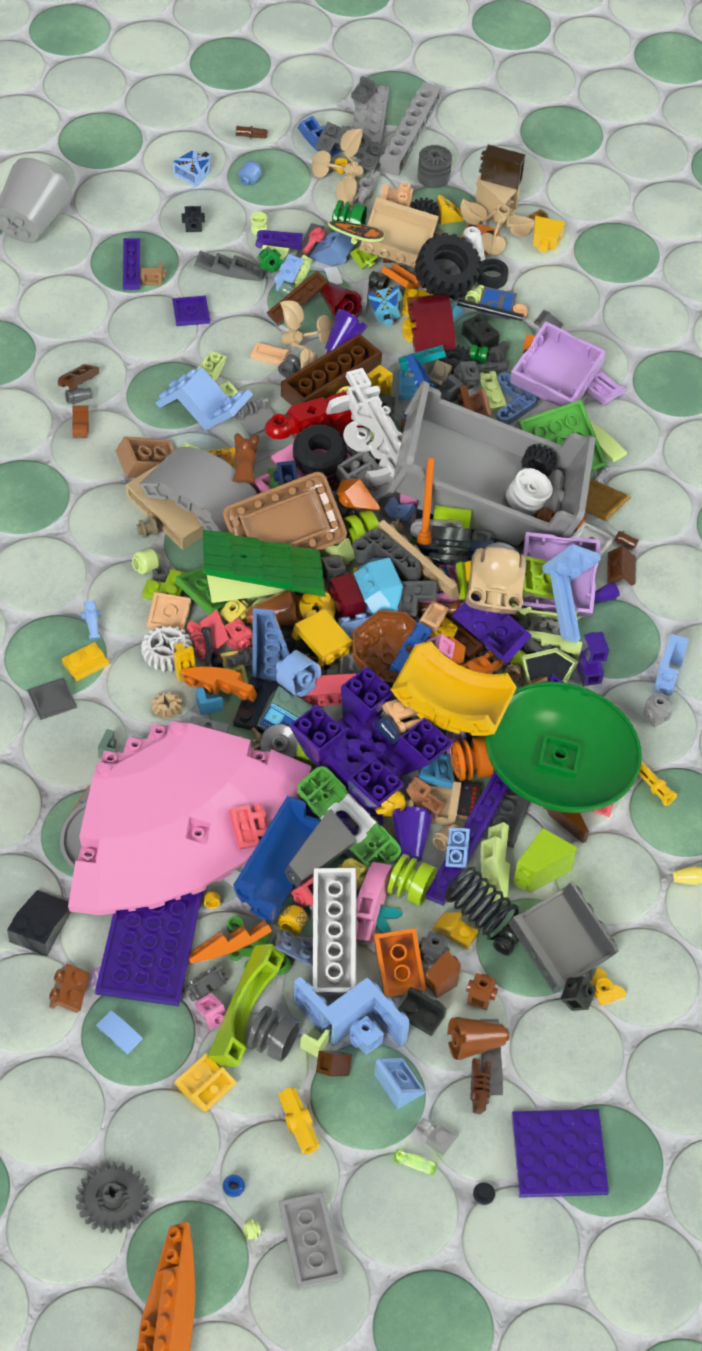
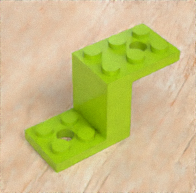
M525 556L526 573L522 599L528 596L555 600L550 574L544 573L542 566L548 561ZM465 562L456 563L459 599L465 600L469 581H466Z

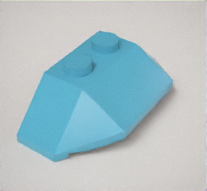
M371 558L354 572L365 602L374 614L378 610L398 611L397 607L401 599L403 585L392 559Z

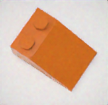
M416 928L373 935L384 996L392 997L408 994L410 987L426 991Z

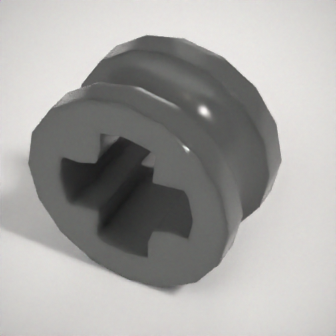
M159 564L158 569L152 570L153 579L159 582H166L169 568L164 564Z

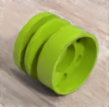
M403 854L391 872L387 892L390 895H394L397 892V898H402L407 891V902L421 907L426 900L425 894L436 876L437 867L423 862L416 869L417 859L412 858L410 860L409 855Z

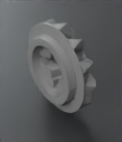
M545 617L543 620L539 619L534 625V631L550 633L546 629L548 626L552 629L551 634L561 636L559 622H556L554 618L547 619Z

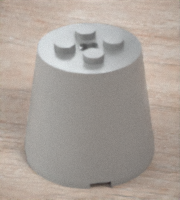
M20 158L13 164L0 195V229L10 237L26 243L36 241L72 199V189L60 172L55 173L48 168L49 165L33 158Z

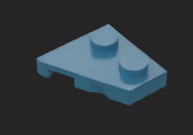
M398 371V399L411 400L419 387L416 386L413 380L415 376L412 378L404 375L403 371Z
M440 755L430 765L424 767L417 778L428 784L452 789L453 782L455 781L450 755Z

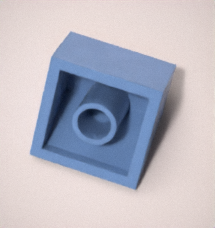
M334 231L325 235V238L318 243L309 257L330 266L341 265L347 260V255L354 250L355 244L351 243L352 237Z

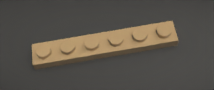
M385 520L378 523L380 530L420 561L421 572L431 581H437L438 587L452 600L458 597V584L453 578H449L441 567L435 566L428 556L425 557L416 545L413 546L409 543L406 536L400 535L392 524H388Z

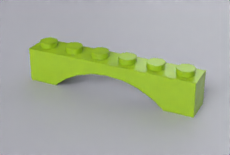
M273 944L256 945L209 1051L207 1057L221 1067L239 1066L247 1048L245 1035L251 1010L263 989L278 973L285 954L275 949Z

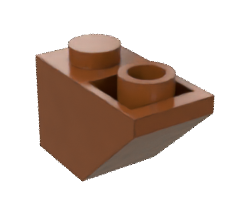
M446 951L426 972L425 984L436 998L457 987L461 964L458 958L452 956L449 951Z

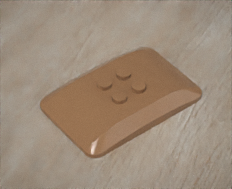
M314 472L225 507L223 510V518L227 529L234 536L258 538L260 541L291 544L292 547L310 548L318 551L342 542L347 536L346 527L328 481L321 472Z

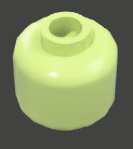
M150 548L136 552L132 558L134 570L142 575L152 573V570L155 568L158 569L161 562L159 554Z

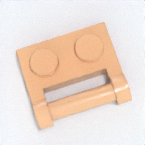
M398 699L386 702L382 706L386 715L393 719L401 734L422 720L419 717L405 723L401 722L400 720L416 716L418 712L410 706L405 707Z

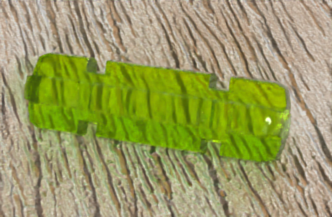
M400 1149L395 1153L394 1161L399 1164L406 1163L405 1166L419 1171L425 1170V1173L434 1175L437 1169V1163L431 1160L427 1162L425 1158L411 1153L406 1154V1151Z

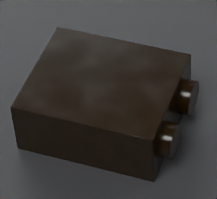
M488 144L486 150H483L480 160L483 161L479 168V173H481L480 180L518 190L523 179L526 154Z

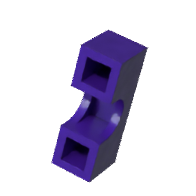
M603 632L584 634L577 666L583 687L602 684L604 671L601 662L607 661L609 647Z

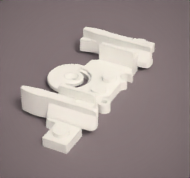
M360 368L346 373V378L351 387L347 389V395L329 401L326 413L333 414L351 410V418L354 421L345 427L343 436L346 444L359 452L371 451L376 459H381L378 466L379 470L367 471L365 475L367 480L366 486L373 487L393 480L401 441L398 439L402 437L403 433L397 430L389 416L390 408L388 406L381 407L382 401L379 398L380 388L378 386L371 387V382L364 369ZM358 425L365 426L373 432L374 439L369 445H367L371 437L369 431L364 428H357Z

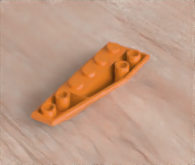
M188 1222L169 1227L141 1318L136 1351H190L194 1322L195 1271Z

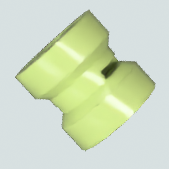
M255 212L251 215V232L257 235L259 230H267V215L265 213Z

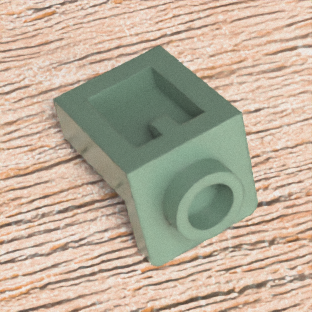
M106 729L98 746V758H102L103 751L118 752L115 749L117 740L114 738V731Z

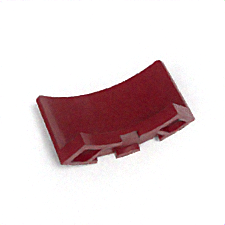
M449 296L407 297L410 323L414 322V328L411 329L413 351L419 352L439 345H443L444 350L455 349L454 321Z

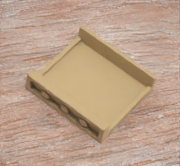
M376 197L367 226L380 229L384 232L385 238L378 242L361 241L359 250L415 267L421 247L425 244L426 240L433 237L439 216Z

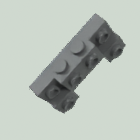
M327 121L315 149L331 153L334 146L335 149L345 152L340 146L341 138L346 131L353 130V128L343 125L339 127ZM362 133L359 149L353 157L362 160L360 166L371 172L376 169L380 157L385 151V147L371 141L367 134Z

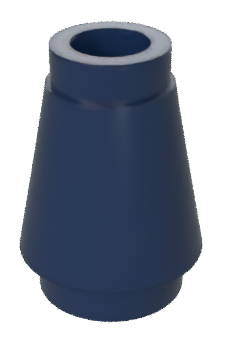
M386 715L375 724L377 731L394 745L397 744L402 735L392 718Z

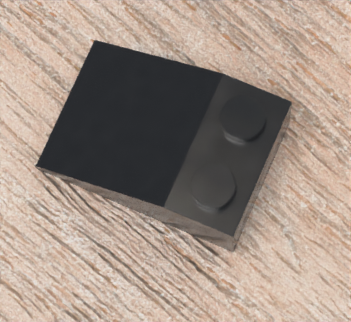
M36 890L16 913L7 929L9 942L48 956L71 913L68 908L69 902Z

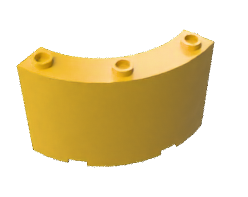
M432 641L415 644L391 691L405 707L410 706L418 712V717L421 719L425 717L436 727L458 734L463 731L469 732L473 736H485L495 734L517 687L508 673L484 674L466 669L443 655Z

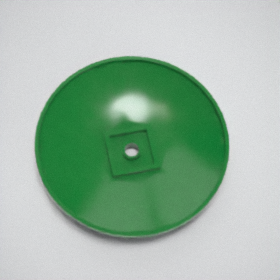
M540 682L516 689L495 734L485 735V746L489 761L501 780L519 796L550 810L582 813L605 808L617 802L631 789L641 767L642 753L640 741L626 715L600 694L574 684ZM555 754H562L564 758H558Z

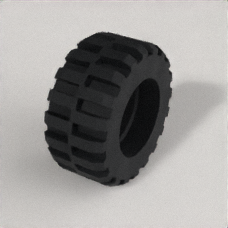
M442 233L441 236L437 234L433 238L426 240L417 256L414 271L417 281H420V286L425 288L427 293L448 295L452 300H456L459 297L466 296L467 292L472 290L480 275L481 258L478 256L477 249L473 248V244L470 241L467 242L464 237L460 238L456 234L448 235V233ZM435 260H450L459 267L461 273L456 275L447 274L437 267Z

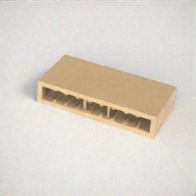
M156 465L126 484V496L150 519L154 517L157 526L184 550L203 538V530L205 528L197 520L198 516L191 510L187 512L176 505L174 500L147 498L139 483L158 466Z

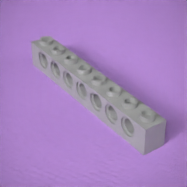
M423 82L421 88L417 89L416 97L412 98L411 106L407 107L406 115L402 116L400 126H397L395 135L391 136L390 144L386 146L384 155L380 157L379 164H381L382 172L399 176L440 100V86Z

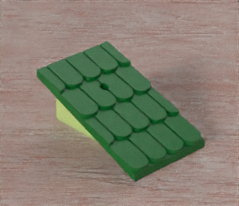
M203 530L205 575H207L212 603L272 595L283 590L326 597L321 555L318 550L292 547L291 544L260 541L258 538L234 536L228 532Z

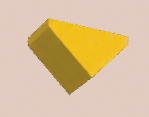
M442 195L437 196L440 225L464 220L459 207Z

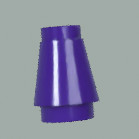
M607 583L596 590L594 604L616 600V597L620 596L617 585L615 583Z

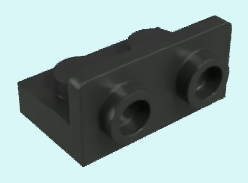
M412 987L409 988L407 997L398 1008L399 1012L407 1015L411 1025L431 1037L446 1015V1007L440 1001L433 1000L426 996L423 991Z

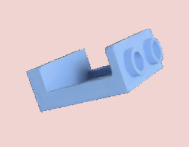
M670 634L653 691L670 696L673 694L679 671L671 669L669 666L670 664L682 666L689 641L688 638Z

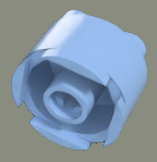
M298 650L293 651L276 665L278 684L295 696L304 697L316 687V679H320L321 676L320 666Z

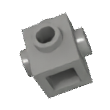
M663 693L650 696L646 700L643 714L656 727L670 720L673 710L672 702Z

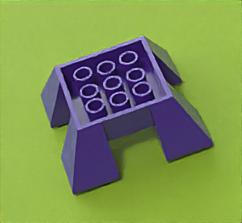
M367 666L341 686L343 717L339 721L333 720L316 704L289 726L305 755L318 767L328 768L363 808L379 807L404 786V783L399 779L400 777L430 765L454 744L425 717L404 733L396 745L377 731L375 724L380 720L378 716L383 711L382 706L384 703L389 702L394 694L391 691V687Z

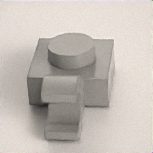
M425 1118L421 1119L416 1129L428 1137L425 1143L442 1156H444L457 1137L440 1124L434 1128Z

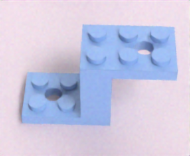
M200 367L197 370L193 368L187 374H182L178 379H173L168 384L169 388L164 389L158 395L160 398L155 403L161 408L178 399L199 424L207 430L233 417L253 394L247 389L243 392L238 391L233 397L231 395L227 396L208 373Z
M301 977L294 981L293 1002L322 1034L326 1029L330 1030V1043L333 1046L350 1034V1027L357 1019L361 1020L365 1016L373 1017L400 1047L407 1042L409 1030L407 1015L399 1012L392 999L385 997L380 987L375 982L372 983L368 978L357 984L329 1006L322 996L319 997L314 992L313 986L308 981L305 982Z

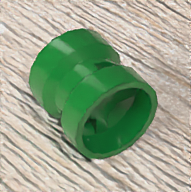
M472 344L469 361L477 360L480 363H486L489 347H478Z

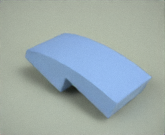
M449 828L446 867L466 868L470 829Z
M112 1010L96 1024L98 1029L127 1055L143 1040L133 1028Z

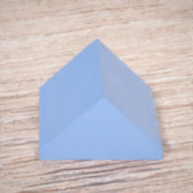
M382 1058L376 1061L374 1075L397 1109L426 1092L403 1058Z

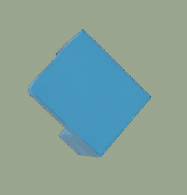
M203 687L196 689V701L200 715L223 711V699L219 694L206 696Z

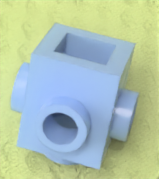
M365 1016L363 1019H357L350 1027L349 1039L354 1047H359L365 1055H368L383 1043V1032L376 1021H371L368 1016Z

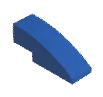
M311 116L301 121L297 128L315 149L318 139L324 130V125L320 127L314 116ZM333 146L330 153L331 157L340 153V150L335 149Z

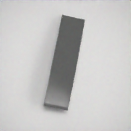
M200 250L194 266L209 272L243 280L261 281L264 270L256 263L234 255L232 259L218 252L215 257Z

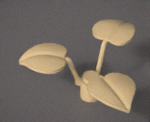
M363 129L348 130L341 138V149L345 151L344 155L352 163L346 164L345 167L331 164V154L322 150L313 156L311 164L312 172L318 178H323L327 175L329 166L344 170L348 176L344 177L343 181L337 183L335 192L338 200H343L344 204L349 201L351 206H354L352 200L357 189L355 178H360L363 174V167L358 165V162H355L351 157L359 149Z
M465 199L461 202V215L469 224L478 225L480 221L485 222L494 215V220L497 223L494 234L484 233L481 235L484 251L490 255L501 254L506 246L504 238L496 236L500 224L506 221V226L510 227V232L519 237L527 236L534 227L535 220L520 215H510V209L505 204L498 205L497 209H493V212L487 216L486 209L480 204L469 202Z
M283 301L280 304L289 330L282 334V341L285 345L302 349L300 354L302 369L317 360L318 356L315 352H311V348L298 343L305 336L319 334L320 342L326 344L333 321L329 316L322 315L317 320L318 331L302 334L297 330L301 327L300 323L304 319L302 307L295 301Z

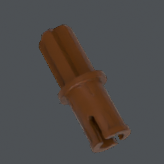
M236 126V136H245L250 139L252 137L267 138L268 132L266 129L253 128V126Z

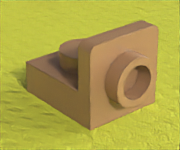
M159 262L158 268H141L142 285H162V278L165 279L166 269L162 268V262Z

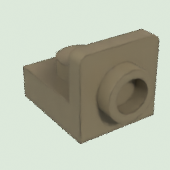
M436 360L431 374L428 375L431 383L437 387H440V385L446 386L447 377L451 374L454 366Z

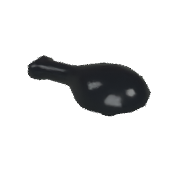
M209 626L202 627L201 631L206 646L205 667L223 668V658L213 646L211 628Z

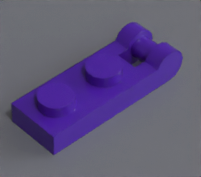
M259 230L257 231L255 246L262 248L263 245L301 250L303 233Z

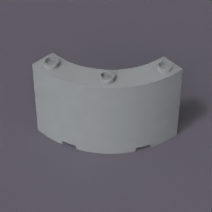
M191 447L176 448L139 483L148 499L174 500L176 505L187 512L191 510L198 516L197 520L205 530L229 532L223 518L225 507L257 495L256 490L250 484L232 481L236 469L224 459Z

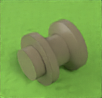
M151 517L150 522L146 523L143 520H139V524L136 525L138 535H142L143 538H146L147 533L158 535L154 517Z

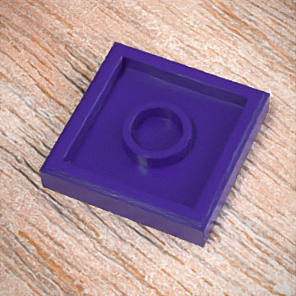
M206 295L172 298L176 326L210 324Z

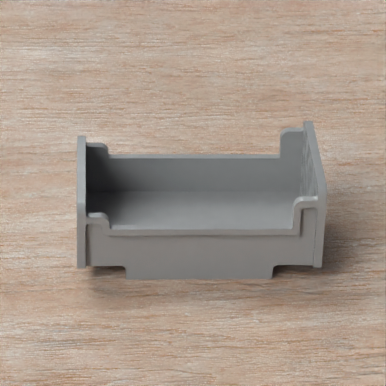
M422 381L404 412L407 418L394 478L388 487V492H398L419 500L417 509L423 510L427 459L432 457L434 458L431 514L434 515L435 505L472 510L470 529L491 532L495 538L518 546L521 541L525 540L526 532L569 538L585 514L596 438L590 435L584 437L571 433L562 445H559L443 400L438 389L430 387V383ZM533 444L536 447L537 444H541V447L545 445L547 450L549 448L552 449L551 453L554 452V457L557 458L553 471L556 469L560 470L564 475L562 490L565 491V495L560 504L559 511L556 512L550 522H545L512 509L506 499L507 488L519 471L525 469L522 468L521 463L525 451ZM534 459L535 461H537V462H539V463H543V462H542L541 460H539V459Z

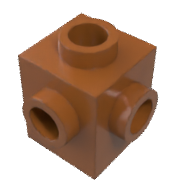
M476 973L474 980H469L466 992H469L467 1004L487 1011L490 1001H495L498 988H495L496 979L487 974Z

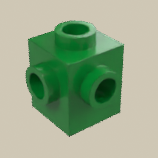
M268 246L261 250L256 257L260 261L259 266L265 272L268 270L271 274L279 270L283 262L280 259L281 254L275 248L271 250Z

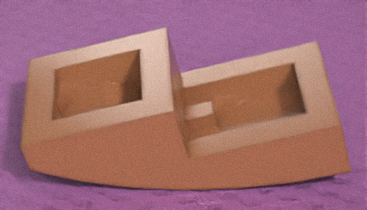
M415 777L406 791L418 807L428 809L429 814L432 812V818L435 820L445 806V803L429 793L432 787Z

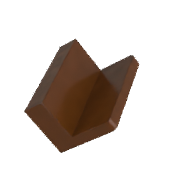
M624 546L608 552L607 581L612 584L624 579L631 586L635 585L636 557Z

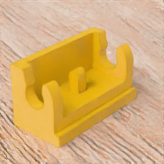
M379 365L367 374L371 387L378 386L381 390L380 394L391 396L393 373Z

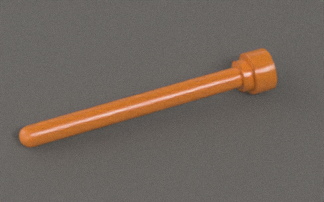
M432 457L427 459L422 530L417 534V543L422 545L432 543L431 531H429L434 458Z

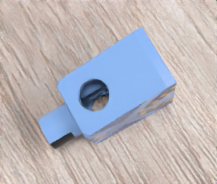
M195 151L186 153L173 161V174L198 187L210 172V154L204 152L200 155Z

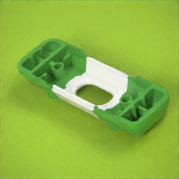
M323 766L317 767L300 781L297 793L321 820L327 811L332 809L334 813L345 811L358 824L360 830L354 836L357 841L349 850L363 865L370 868L373 862L391 865L401 853L399 844L367 813L328 768Z

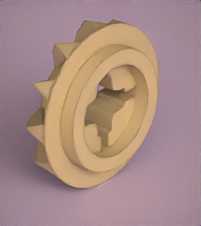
M162 691L160 695H155L151 708L153 713L160 718H173L181 712L182 700L178 694L175 695L171 691L169 693ZM165 700L170 703L169 709L164 704Z

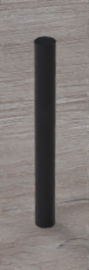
M459 299L457 306L518 321H523L524 318L523 314Z

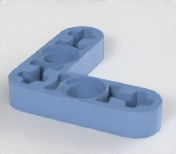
M501 373L498 375L497 380L501 390L510 396L513 401L497 412L496 420L510 425L536 407L537 396L511 384V374ZM514 389H519V390H521V392H520V393H515V392H513V390H514ZM519 407L521 410L515 411L512 408Z

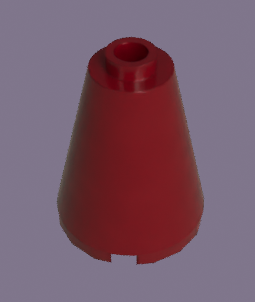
M328 282L329 284L320 291L334 318L339 308L353 314L355 317L361 311L362 306L360 304L362 298L353 290Z

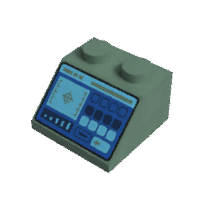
M278 686L270 695L256 726L265 731L277 724L289 727L291 723L310 710L312 705Z

